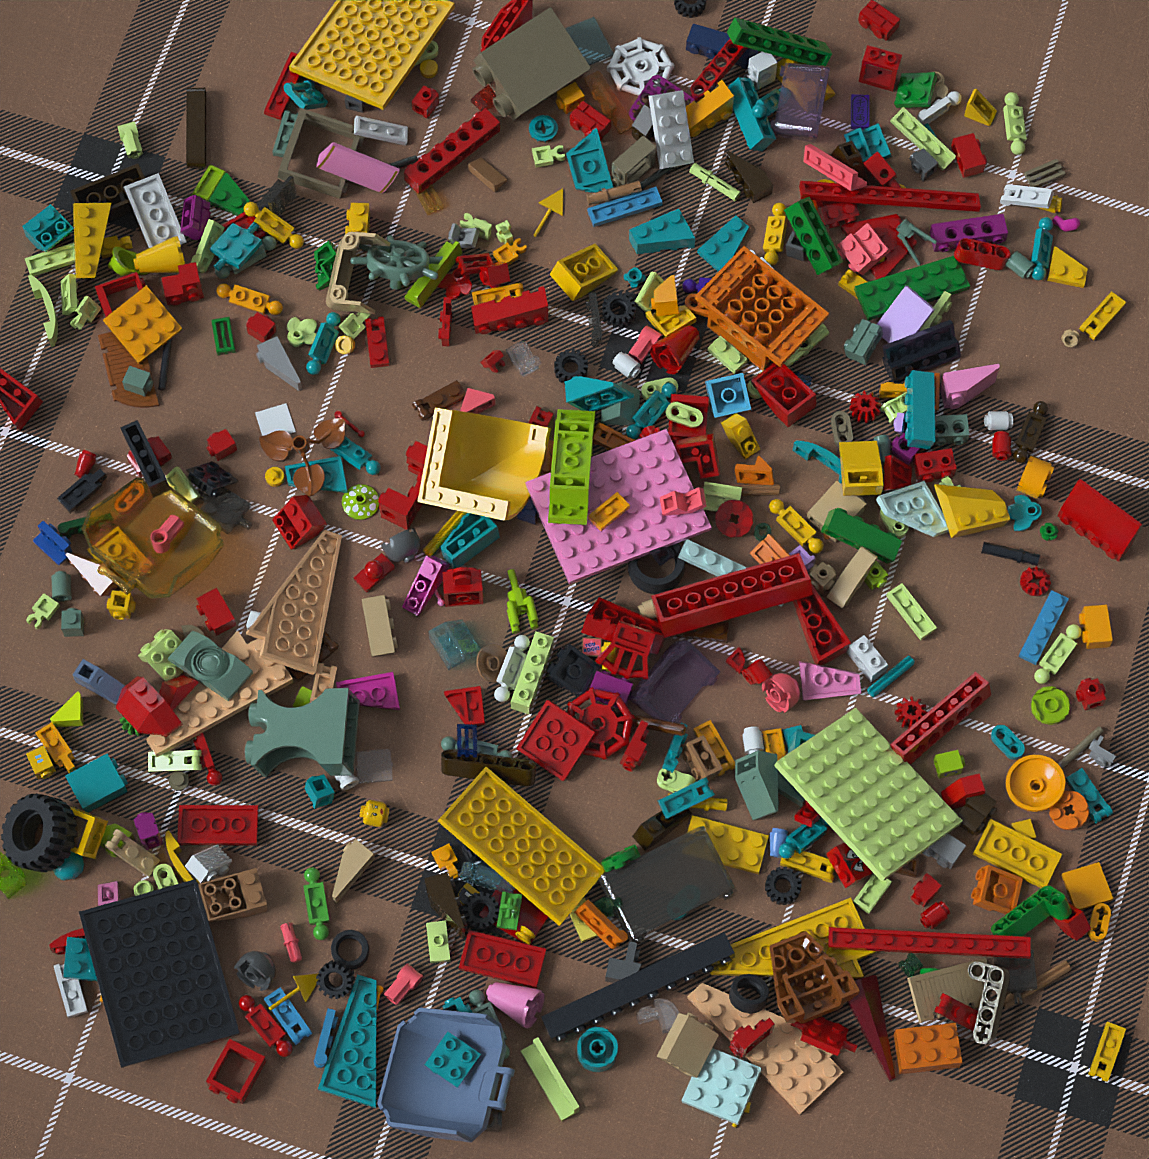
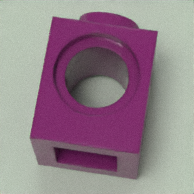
M905 433L900 437L897 436L891 443V454L908 466L913 462L914 455L919 454L921 448L907 446ZM906 446L909 450H903L901 447Z

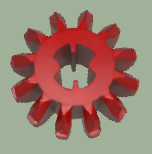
M865 390L862 395L857 392L855 398L851 399L849 410L852 411V418L858 416V422L864 419L865 423H868L869 419L874 421L876 416L880 415L879 409L882 405L879 403L878 397H873V392L869 395L866 394Z
M913 696L910 697L909 701L904 697L902 703H897L896 707L898 709L895 710L894 714L898 716L896 721L902 722V728L906 725H909L908 728H910L927 713L925 711L926 704L920 705L921 699H917L915 702Z

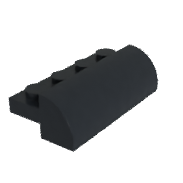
M951 320L882 346L884 352L882 360L887 374L893 383L908 377L912 370L926 371L961 357L959 341L955 337L954 324Z

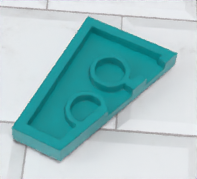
M735 215L697 250V253L719 272L735 255L749 230V226Z
M341 456L309 461V466L318 464L324 471L325 480L320 490L348 493ZM305 462L285 466L288 486L296 487L293 482L294 473L297 469L306 467Z

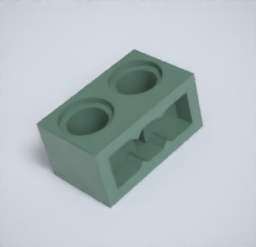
M967 414L935 416V430H942L943 433L939 434L935 431L934 444L936 446H943L947 443H954L955 445L967 443L969 438ZM958 428V429H960L962 432H961V433H957V432L954 431V429Z

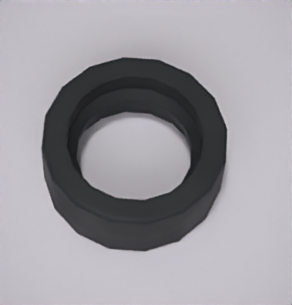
M344 930L333 939L331 954L334 961L340 960V963L345 961V965H350V970H354L363 966L368 960L370 953L369 944L365 936L359 931ZM346 939H356L362 946L361 955L354 961H346L339 955V945Z
M740 975L732 982L729 999L731 1004L739 1011L749 1014L757 1013L766 1005L769 988L765 981L756 975ZM751 988L760 995V998L757 1000L746 999L739 994L738 989Z

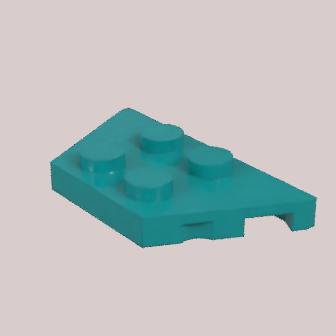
M595 128L566 153L575 189L590 193L602 191V188H613L598 130Z

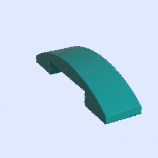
M798 440L794 442L792 451L807 461L813 456L839 474L838 482L842 483L841 463L836 455L810 442Z

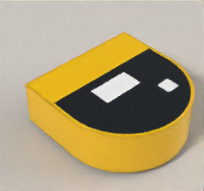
M468 883L463 886L458 894L463 906L469 896L476 892L480 893Z

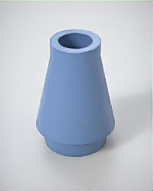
M772 828V832H770L771 857L781 858L779 847L783 843H787V830Z

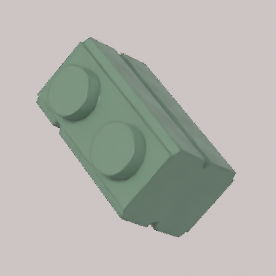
M862 319L860 324L854 326L851 339H847L844 344L846 356L866 365L883 336L882 327Z

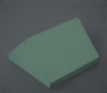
M619 382L617 385L633 393L634 398L602 408V424L629 426L636 423L632 417L639 410L640 390L624 382Z

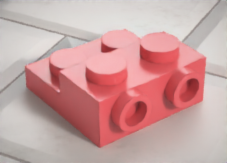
M866 223L854 235L850 233L837 245L840 249L838 251L839 255L844 260L846 258L849 260V268L854 273L858 272L861 275H864L890 252L889 248L869 223Z

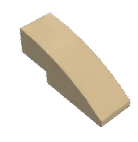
M862 546L840 575L827 598L841 608L847 606L856 590L861 587L878 557Z

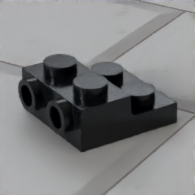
M569 644L558 649L555 655L558 658L555 663L551 662L546 668L548 674L545 678L559 688H565L578 698L584 694L593 680L596 671L601 666Z

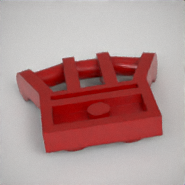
M619 620L611 643L597 657L595 662L602 664L611 674L622 675L625 679H648L647 657L656 632ZM617 647L620 649L613 664L606 657ZM625 650L632 652L627 669L619 667ZM637 655H641L643 658V670H632Z

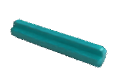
M909 655L873 683L867 689L868 694L871 697L877 696L911 668L915 663L914 659Z

